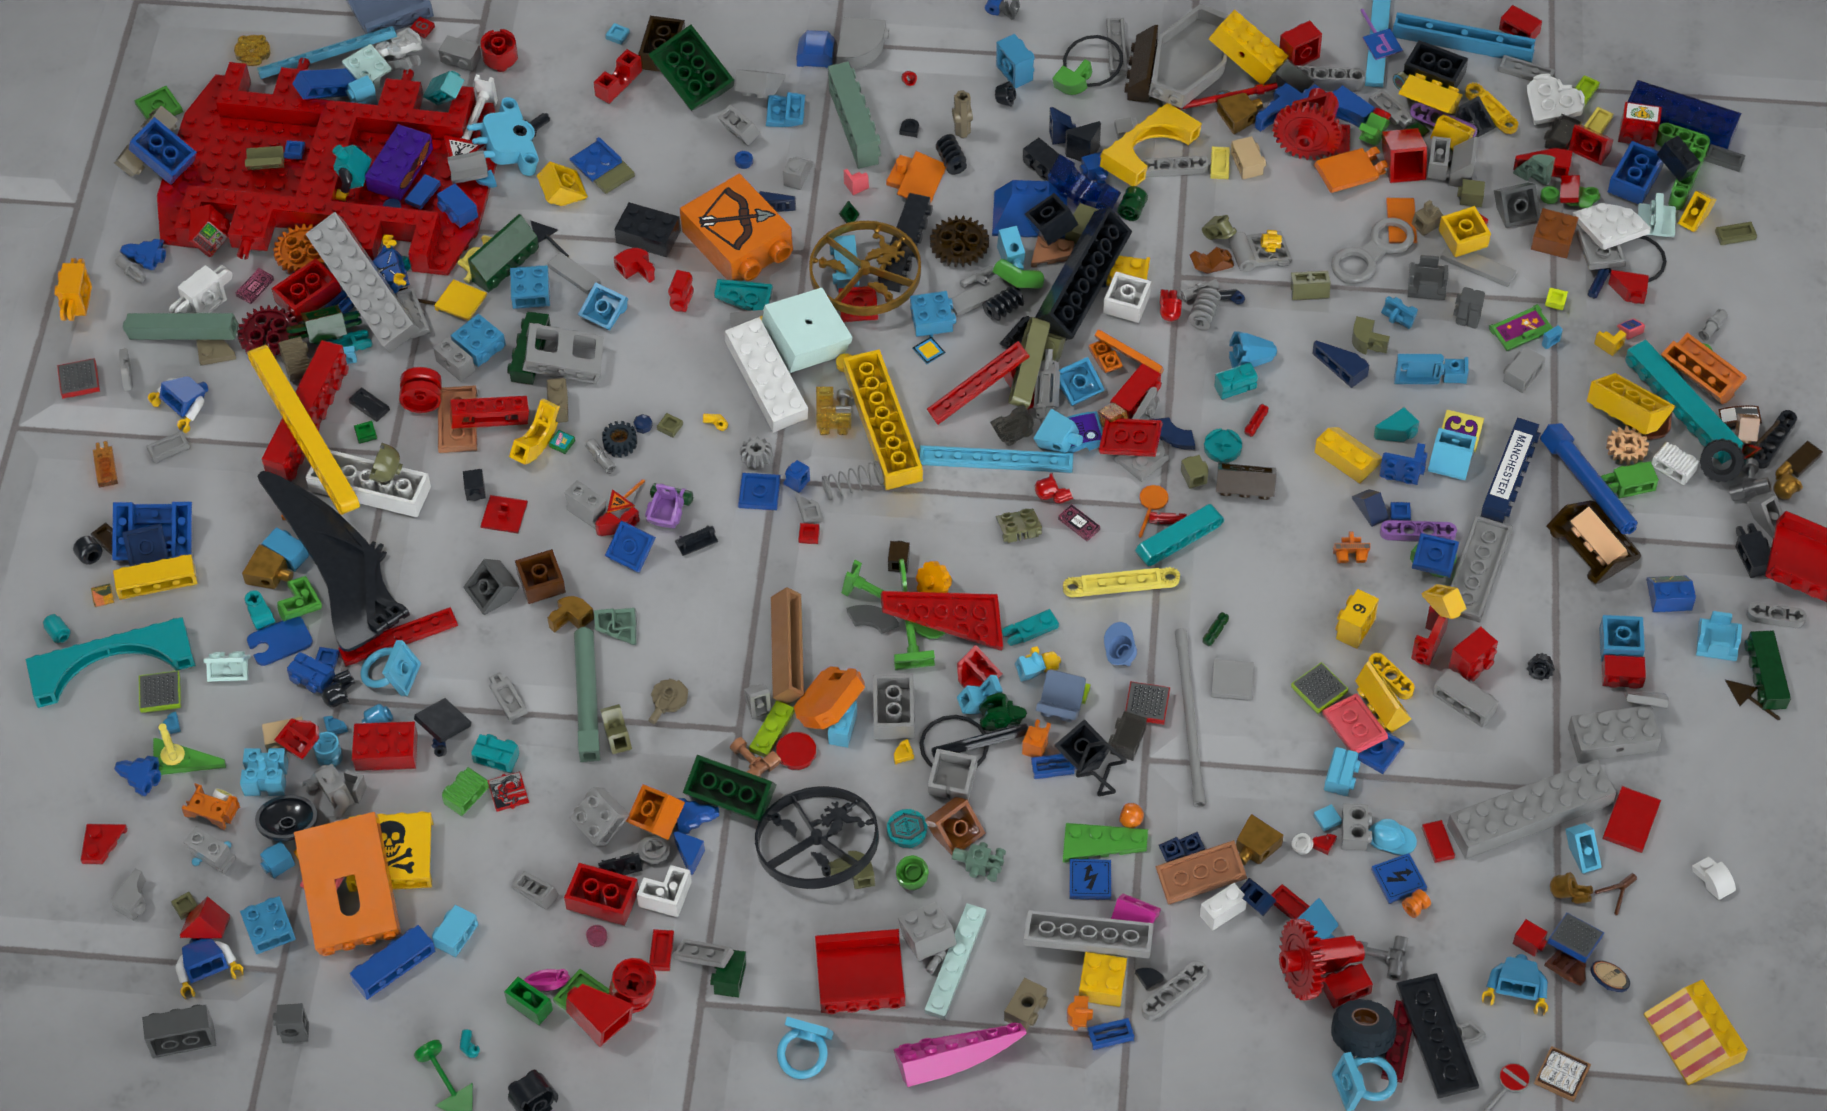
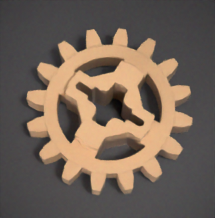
M1625 426V430H1622L1618 427L1617 432L1613 430L1611 436H1608L1606 449H1609L1608 455H1613L1612 460L1619 459V464H1622L1623 461L1627 465H1630L1631 461L1636 464L1638 459L1643 461L1644 456H1647L1649 442H1646L1647 436L1642 437L1641 433L1635 432V428L1629 430L1628 426Z

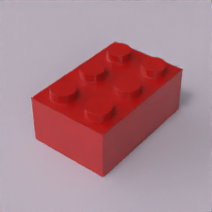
M316 258L271 288L275 303L279 307L285 308L286 313L290 311L291 316L295 317L297 323L302 321L301 313L318 310L341 292L340 284L335 276Z
M415 721L355 723L352 747V761L355 771L416 769L418 732Z
M578 863L564 896L566 909L625 926L639 891L638 879Z

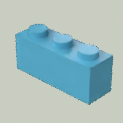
M855 235L837 236L833 239L857 257ZM830 246V255H834V259L841 261L846 269V274L835 270L836 273H832L833 285L837 284V292H839L838 288H844L856 275L858 266ZM859 281L853 287H860Z

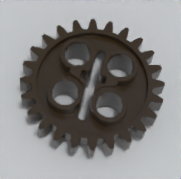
M955 215V220L948 217V222L941 220V225L936 224V229H932L930 248H932V253H935V258L941 259V263L947 261V266L951 263H954V267H957L958 264L964 267L965 263L971 266V261L978 263V258L983 259L984 254H987V248H989L988 230L984 229L983 224L979 225V220L972 222V217L968 220H965L964 215L961 219H958L957 215Z

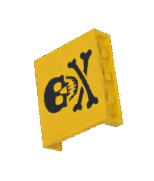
M431 812L377 814L380 820L393 890L431 888V825H434ZM355 874L346 876L349 892H357Z

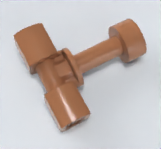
M742 737L737 738L730 745V749L735 754L740 753L750 763L747 773L761 777V774L766 770L770 772L781 763L780 757L774 751L770 752L763 759L760 756L756 758L746 748L747 742Z

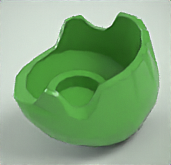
M911 855L899 861L896 867V878L901 887L912 891L923 887L927 882L929 874L928 865L922 858Z

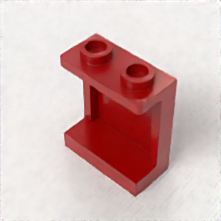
M1431 605L1429 606L1425 629L1431 630L1428 638L1416 635L1411 659L1417 663L1430 666L1441 643L1449 618L1441 617Z

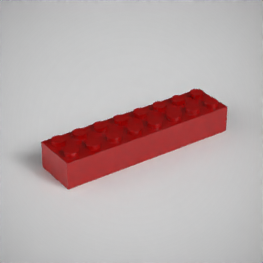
M321 340L295 391L318 432L321 421L326 418L329 405H332L334 402L336 391H339L341 388L343 377L349 371L343 345ZM282 417L262 457L265 471L274 473L292 482L297 476L299 466L304 462L305 455Z

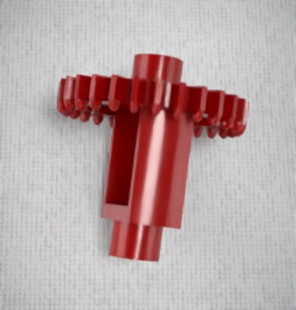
M1313 88L1309 92L1308 98L1293 101L1291 108L1289 105L1285 109L1282 108L1274 120L1272 130L1274 132L1273 136L1277 138L1276 143H1281L1280 148L1286 147V153L1292 151V156L1298 154L1299 159L1305 156L1306 160L1309 159V156L1316 160L1317 156L1323 159L1324 155L1329 157L1330 153L1333 154L1335 149L1339 147L1343 133L1339 119H1335L1339 106L1337 97L1331 91L1326 93L1321 88Z
M1305 919L1290 920L1286 922L1287 925H1284V930L1281 931L1283 937H1280L1282 945H1279V948L1282 952L1279 954V965L1282 973L1286 974L1285 982H1288V989H1291V993L1295 994V998H1299V1000H1311L1319 996L1322 992L1321 988H1324V984L1321 982L1326 980L1324 977H1321L1322 974L1341 971L1349 963L1362 962L1365 958L1364 946L1361 941H1356L1354 935L1321 940L1319 937H1314L1318 931L1313 930L1314 926L1310 925L1311 923Z

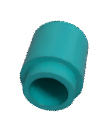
M51 614L44 619V629L55 643H63L68 640L71 631L60 616Z

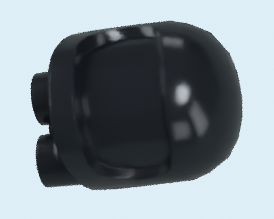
M345 670L336 674L332 679L334 683L322 690V699L329 707H336L342 703L349 702L346 689L356 682L353 676H351L350 671Z

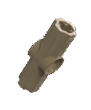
M960 90L954 95V108H952L954 132L960 138H966L971 133V121H973L971 97L964 90Z

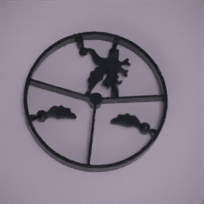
M829 786L804 788L780 798L765 811L755 831L757 856L764 870L777 881L802 889L831 887L853 878L870 863L879 844L877 819L869 804L855 793ZM813 797H836L852 803H846L842 807H838V801L836 803L832 802L831 804L835 808L832 809L829 806L824 808L825 812H830L829 814H826V816L821 814V819L810 822L798 801ZM790 804H794L811 831V836L767 862L760 852L762 832L767 823L773 821V824L783 826V829L795 838L797 831L795 822H791L788 819L781 820V815L778 813ZM857 805L871 819L864 822L860 817L849 816L847 813L853 810L852 807ZM843 822H858L857 824L860 828L864 827L865 824L868 826L874 824L875 826L874 838L870 848L859 861L828 841V837L837 835L842 830ZM822 823V826L826 825L828 828L831 824L825 836H822L820 829H814V827ZM813 844L823 845L851 865L850 868L831 875V867L829 866L827 856L821 852H811V856L816 860L818 866L822 867V874L825 877L814 879L797 878L775 869Z

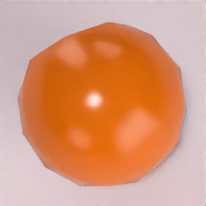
M1136 803L1125 804L1122 808L1119 822L1126 828L1139 826L1144 819L1143 809Z

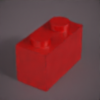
M1512 5L1501 17L1499 30L1507 34L1535 39L1540 34L1542 20Z
M1604 655L1602 662V686H1609L1611 688H1643L1646 679L1645 657Z
M1362 963L1358 965H1349L1341 972L1328 974L1323 982L1324 988H1322L1331 1006L1335 1009L1347 1001H1353L1371 994L1373 983Z

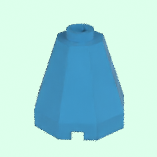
M1234 331L1230 339L1229 346H1233V351H1229L1232 368L1246 363H1251L1254 368L1273 361L1274 356L1277 354V347L1272 341L1245 332Z

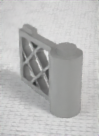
M1277 231V235L1282 236L1281 248L1276 249V251L1283 253L1285 257H1278L1273 252H1266L1261 246L1259 247L1253 243V240L1261 242V235L1267 233L1246 235L1244 232H1236L1230 237L1228 241L1240 271L1251 272L1257 266L1289 265L1292 257L1282 232ZM1262 253L1268 258L1260 260L1258 254Z

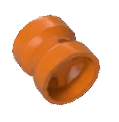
M1417 889L1412 893V897H1407L1402 901L1403 909L1412 918L1420 915L1422 909H1427L1431 906L1429 896L1421 889Z

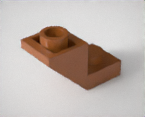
M1219 247L1214 248L1207 255L1197 251H1193L1190 254L1195 269L1206 274L1235 266L1231 259V253Z

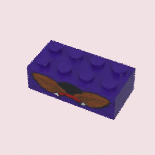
M398 124L365 175L368 191L401 201L433 150L431 135Z

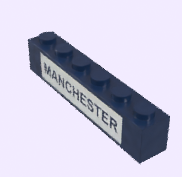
M1517 417L1485 498L1481 517L1503 523L1505 517L1510 516L1513 507L1510 504L1516 501L1518 495L1516 488H1521L1524 476L1521 475L1523 472H1527L1530 463L1527 461L1528 457H1533L1535 451L1533 444H1538L1541 435L1538 432L1539 424Z

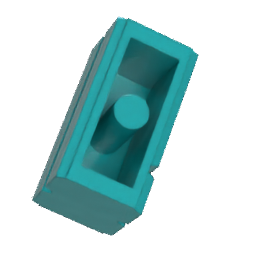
M1246 363L1216 373L1214 387L1223 400L1247 392V390L1256 389L1258 375L1252 364Z
M479 734L471 752L474 763L512 773L520 754L519 747L514 741L509 739L505 741L499 740L492 734H487L486 736Z

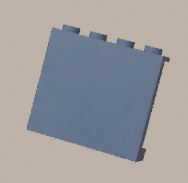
M346 0L365 34L393 26L396 31L414 24L419 17L428 19L434 16L432 4L429 0Z

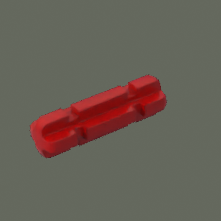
M1264 404L1259 405L1258 411H1255L1249 424L1245 427L1244 433L1252 437L1268 413V406Z
M1150 512L1149 523L1174 524L1187 517V514L1179 513V515H1176V513L1164 512L1157 514V512Z

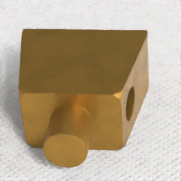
M1241 93L1218 99L1217 112L1231 132L1236 134L1256 122L1255 117L1258 110L1263 108V103L1260 98L1251 101L1247 94Z
M259 544L242 575L247 585L275 589L281 580L291 581L293 571L287 570V563L283 556Z
M1253 814L1249 816L1236 840V847L1243 865H1246L1249 860L1261 864L1278 850L1283 843L1284 835Z

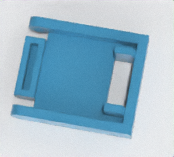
M1397 354L1394 384H1439L1444 356L1442 354Z

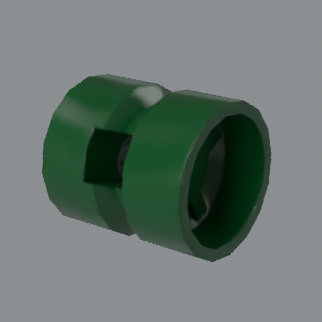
M1136 186L1128 187L1117 208L1118 214L1128 221L1138 220L1148 200L1147 193Z

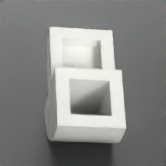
M1707 857L1692 865V871L1705 882L1706 889L1718 900L1736 891L1733 877L1722 862L1716 863L1710 857Z

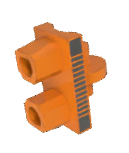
M1349 531L1348 537H1341V543H1335L1333 547V554H1336L1337 563H1348V554H1355L1356 563H1366L1370 551V543H1361V537H1354L1353 531Z

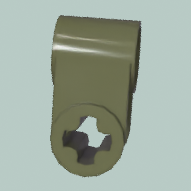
M1228 215L1214 216L1202 227V233L1209 240L1228 239L1237 232L1236 228L1232 227L1229 222Z

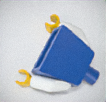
M189 376L169 378L161 383L157 393L151 392L148 395V400L153 407H158L162 399L181 417L186 416L185 419H180L177 422V426L180 430L182 426L186 425L183 428V432L188 433L191 428L189 422L195 419L204 404V396L208 392V385L206 382L197 384Z
M191 938L189 944L182 947V955L179 957L175 968L179 983L183 986L180 993L185 1000V993L188 990H191L192 996L195 997V991L189 985V981L192 984L229 968L228 965L231 966V976L233 979H236L235 970H240L242 975H244L242 965L236 964V958L227 944L214 941L212 938Z

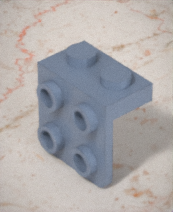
M1052 669L1048 670L1042 697L1037 703L1036 711L1041 712L1040 715L1045 717L1059 716L1060 720L1066 722L1076 720L1079 717L1086 685L1085 677Z

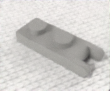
M1156 387L1150 388L1132 419L1150 420L1154 416L1156 408L1160 403L1159 397L1156 396L1158 393Z

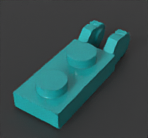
M367 330L350 332L337 340H332V338L325 340L343 345V347L354 346L355 351L359 349L364 350L373 345L372 340L368 339L369 333Z
M1048 609L1017 622L1015 625L1011 624L1004 627L1002 634L1006 637L1015 634L1008 638L1007 641L1009 646H1013L1055 630L1059 627V623L1052 611Z

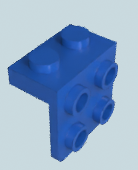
M1417 444L1414 458L1387 452L1383 453L1380 477L1418 485L1419 477L1424 475L1428 453L1424 452L1425 444Z

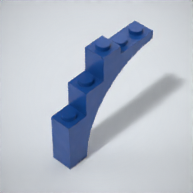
M1288 83L1278 87L1273 94L1274 101H1271L1263 111L1257 113L1255 128L1261 132L1274 123L1277 114L1280 113L1282 108L1285 109L1287 105L1291 108L1293 101L1308 98L1309 92L1313 88L1320 87L1314 84L1309 89H1305L1303 93ZM1343 85L1338 90H1334L1332 93L1339 102L1335 118L1349 122L1358 128L1361 123L1366 124L1370 113H1373L1375 107Z

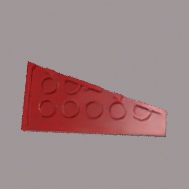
M881 592L883 613L1000 651L1003 649L998 594Z

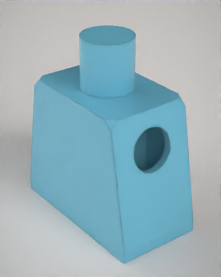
M1017 226L999 230L997 249L1001 259H1005L1021 270H1024L1025 250Z
M1050 409L1033 438L1039 448L1062 453L1068 452L1071 445L1079 447L1083 442V436L1078 434L1079 430L1076 424L1053 409Z

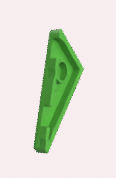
M153 738V756L159 759L158 770L161 772V775L226 768L225 759L182 746L185 751L184 759L177 765H166L160 757L161 751L165 747L162 739Z

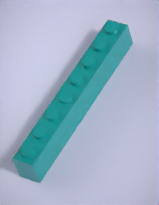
M1646 339L1627 350L1625 358L1627 365L1638 374L1642 381H1645L1653 393L1675 405L1674 415L1686 425L1689 432L1698 438L1701 445L1706 447L1709 442L1724 438L1725 440H1732L1742 449L1743 442ZM1719 451L1713 456L1721 464L1732 459L1730 454L1725 451Z

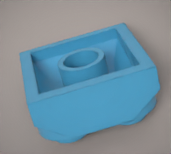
M595 282L578 315L610 331L620 314L626 311L628 298Z
M1088 357L1059 370V388L1062 389L1071 406L1105 391Z

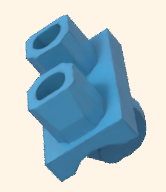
M1388 296L1381 313L1389 317L1390 323L1398 322L1410 329L1418 309L1413 306L1408 307L1404 305L1402 300L1397 297L1392 298Z

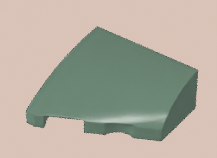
M1545 154L1534 155L1516 168L1513 174L1525 181L1532 177L1547 185L1551 180L1555 157Z
M635 608L594 610L596 631L636 645Z

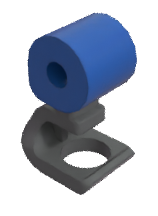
M988 0L985 5L987 13L998 16L1003 11L1004 15L1011 20L1015 19L1020 8L1019 0H1012L1010 7L1008 1L1004 2V0Z

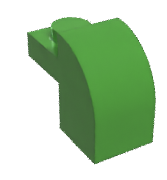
M1084 59L1075 72L1062 66L1052 78L1054 88L1068 95H1076L1085 91L1088 88L1086 80L1091 77L1093 72L1091 62Z
M1371 112L1366 124L1361 123L1359 130L1362 132L1359 139L1377 146L1382 139V131H1386L1390 124L1389 120Z

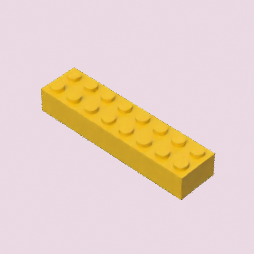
M880 349L843 358L844 374L875 461H878L880 464L885 489L889 490L923 481V467Z

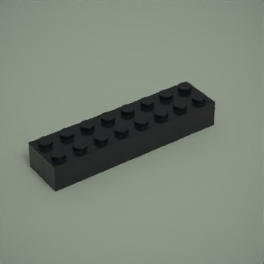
M1110 207L1094 211L1034 317L1049 322L1050 328L1048 333L1066 338L1065 341L1074 338L1132 233V230Z

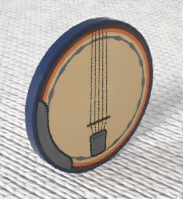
M1595 961L1590 968L1592 976L1607 990L1621 993L1629 989L1630 980L1619 967L1607 961Z

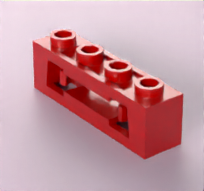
M527 396L450 400L452 429L528 424L529 407ZM508 415V419H511V415H518V419L505 420V416ZM464 417H468L469 421H472V417H474V422L462 421Z

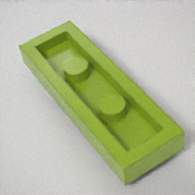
M776 700L750 744L749 751L762 757L772 752L795 712L794 707Z

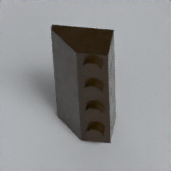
M1153 25L1137 34L1136 41L1132 42L1131 52L1133 55L1129 57L1131 69L1128 68L1127 70L1129 82H1125L1124 93H1128L1127 100L1149 102V89L1158 40V25Z

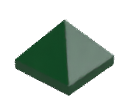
M1418 120L1405 128H1418L1422 137L1430 132Z
M847 201L839 213L846 223L856 221L860 215L850 201Z

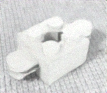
M205 265L178 286L180 298L171 304L169 312L211 313L227 300L223 286L232 279L233 273L224 265L219 266L214 271Z

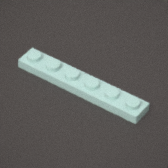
M966 904L955 931L957 945L948 949L925 1007V1014L945 1020L984 921L986 909Z

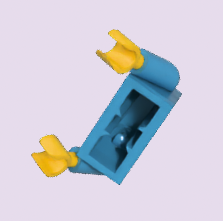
M1518 954L1515 958L1507 957L1505 963H1500L1491 970L1486 986L1488 990L1482 994V1003L1485 997L1490 996L1492 998L1490 1006L1493 1005L1495 1001L1493 992L1496 990V993L1534 1001L1538 998V1002L1533 1009L1534 1014L1538 1013V1007L1540 1006L1544 1009L1543 1015H1545L1548 1010V1005L1545 1002V999H1547L1548 981L1543 973L1538 970L1537 963L1529 961L1527 956Z

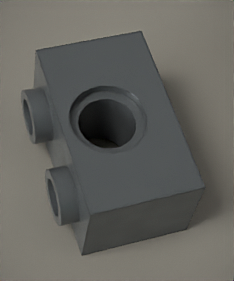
M303 1003L277 1005V1011L273 1013V1025L276 1026L277 1035H280L282 1042H307L309 1038V1021Z

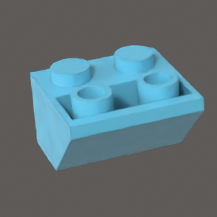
M1439 428L1428 471L1466 481L1477 437Z

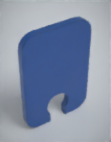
M300 616L287 621H280L253 632L247 637L250 649L257 647L261 643H266L269 646L267 651L253 655L260 666L271 664L305 650L313 642Z

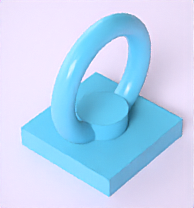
M396 640L393 648L379 649L365 660L361 667L360 677L362 682L368 687L381 688L391 683L401 696H408L421 662L403 640ZM390 655L382 672L385 678L380 680L370 679L368 672L371 665L377 659Z
M787 1017L785 1025L793 1030L786 1033L779 1042L777 1048L778 1063L781 1069L793 1078H811L823 1069L827 1061L828 1050L823 1038L832 1040L834 1032L823 1026ZM796 1037L816 1042L819 1048L818 1061L808 1070H796L786 1060V1047Z
M1351 1052L1343 1053L1332 1072V1077L1346 1111H1354L1361 1098L1370 1101L1385 1100L1395 1092L1397 1087V1075L1394 1068L1380 1056L1374 1058L1356 1057L1354 1059ZM1364 1063H1374L1382 1067L1389 1079L1387 1088L1377 1093L1367 1091L1364 1086L1363 1076L1358 1067Z

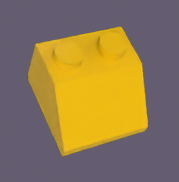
M549 161L537 174L545 199L550 204L564 206L588 197L577 170Z

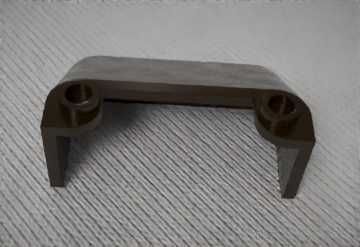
M1589 500L1567 504L1546 525L1554 538L1565 537L1590 566L1591 569L1588 571L1587 577L1595 584L1602 583L1641 558L1639 550L1625 534H1621L1595 501ZM1590 507L1626 548L1628 556L1613 560L1608 566L1602 567L1596 559L1597 554L1594 551L1589 552L1583 544L1585 542L1581 536L1577 538L1571 531L1572 525L1570 521Z

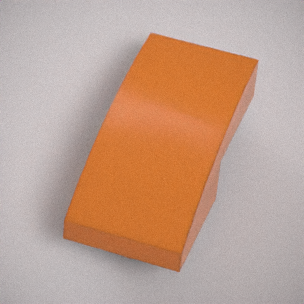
M1101 341L1089 345L1088 349L1105 373L1123 367L1116 351H1112L1110 346Z

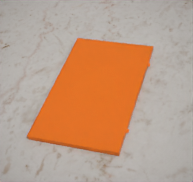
M916 151L897 195L906 199L909 193L930 197L931 204L941 178L945 174L946 167L943 162Z

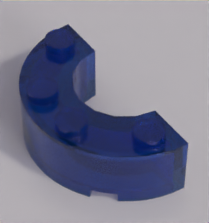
M1061 154L1057 157L1048 174V181L1059 190L1058 194L1072 199L1073 203L1077 206L1079 203L1099 210L1106 207L1113 209L1121 194L1120 191L1107 183H1098L1085 177L1075 168L1074 162Z

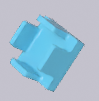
M1713 611L1710 619L1700 618L1696 655L1736 661L1741 642L1742 624L1731 623V613Z

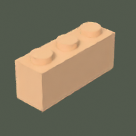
M1590 507L1570 521L1572 525L1571 531L1577 538L1581 536L1585 542L1583 544L1589 552L1594 551L1597 554L1596 559L1602 567L1608 566L1613 560L1628 556L1626 548Z

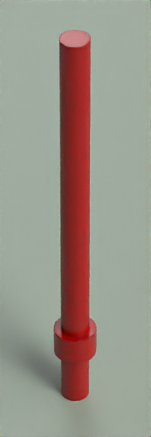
M1277 83L1258 84L1248 89L1194 99L1182 109L1218 102V99L1245 93L1247 96L1254 94L1257 96L1263 95L1265 92L1276 90L1278 85Z

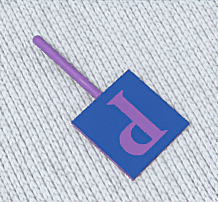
M1364 9L1360 10L1373 31V34L1362 38L1375 60L1403 51L1390 28L1377 32Z

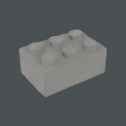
M913 674L873 675L874 739H915Z

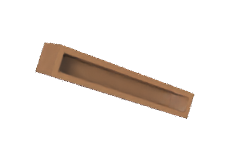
M786 587L771 596L773 698L788 705L804 696L801 594Z

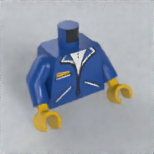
M384 235L382 239L384 245L373 263L396 294L401 287L408 286L410 283L402 255L392 247L397 244L395 240H392L393 235Z

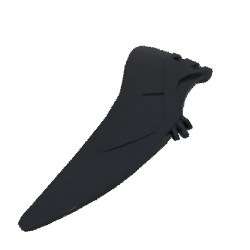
M261 471L257 477L260 484L317 565L328 588L332 625L337 643L343 651L349 652L365 645L383 634L385 629H390L398 624L400 619L410 616L409 610L403 604L397 603L383 582L380 562L387 554L386 551H382L384 544L380 543L376 549V542L372 541L369 545L366 539L337 511L295 483L269 471Z

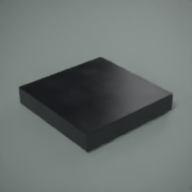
M446 698L414 715V720L439 743L471 727V721Z

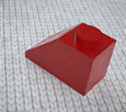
M1611 270L1608 284L1624 301L1644 304L1649 275Z

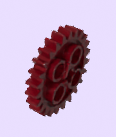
M270 305L267 306V309L260 306V311L253 308V314L247 312V318H242L243 324H239L237 333L241 348L245 349L247 354L248 351L261 347L266 343L277 360V355L281 356L279 342L289 340L288 335L290 333H287L286 328L298 325L295 317L291 316L290 311L286 313L285 308L279 311L277 305L274 309H271Z

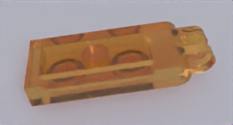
M103 441L104 448H101L100 442L96 443V449L93 450L99 488L118 484L113 448L108 446L107 441Z

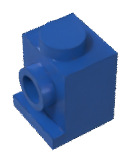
M798 460L793 462L786 469V480L783 484L800 493L810 481L809 466Z

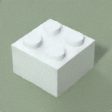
M1115 272L1104 298L1103 313L1139 323L1151 295V281Z

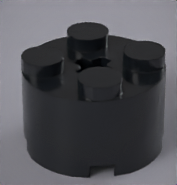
M535 1069L529 1071L526 1076L512 1082L508 1086V1101L516 1111H551L553 1109L552 1103L554 1101L557 1103L558 1093L546 1077Z

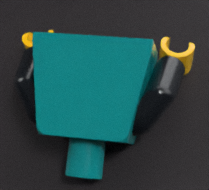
M337 145L333 149V153L336 156L333 167L342 182L341 188L337 190L336 200L345 201L350 189L364 185L365 175L369 170L372 159L363 152L362 147L356 145L346 147Z

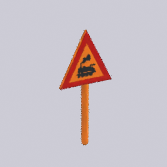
M642 479L624 496H621L612 489L607 513L631 508L632 506L635 507L626 498L638 489L645 480Z

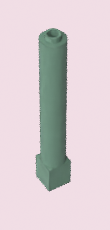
M581 627L574 632L580 762L601 761L594 632L587 627Z

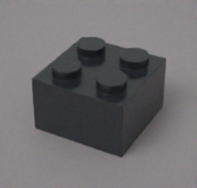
M1055 193L1025 213L1033 230L1048 246L1079 225L1071 210Z

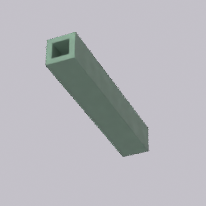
M128 313L126 320L123 322V331L127 334L129 340H235L239 323L233 313Z

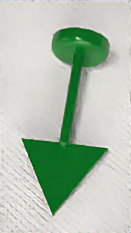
M440 1040L429 1041L418 1048L414 1053V1058L418 1062L431 1060L451 1094L450 1097L435 1106L444 1111H472L473 1083L458 1092L454 1090L435 1058L442 1050Z

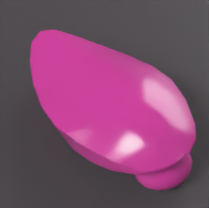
M545 969L530 974L524 981L538 991H550L565 985L570 976L565 969Z

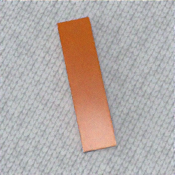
M1097 330L1095 333V337L1099 341L1137 363H1143L1155 371L1163 373L1162 365L1101 330Z

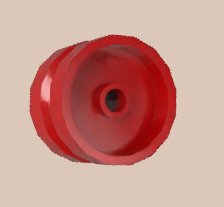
M413 367L404 371L400 376L399 401L401 406L416 413H427L437 409L441 404V375L437 371L426 367Z

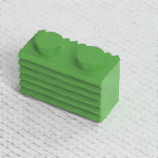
M467 767L466 770L459 772L453 784L446 786L443 790L442 799L444 805L460 816H463L489 788L487 779Z

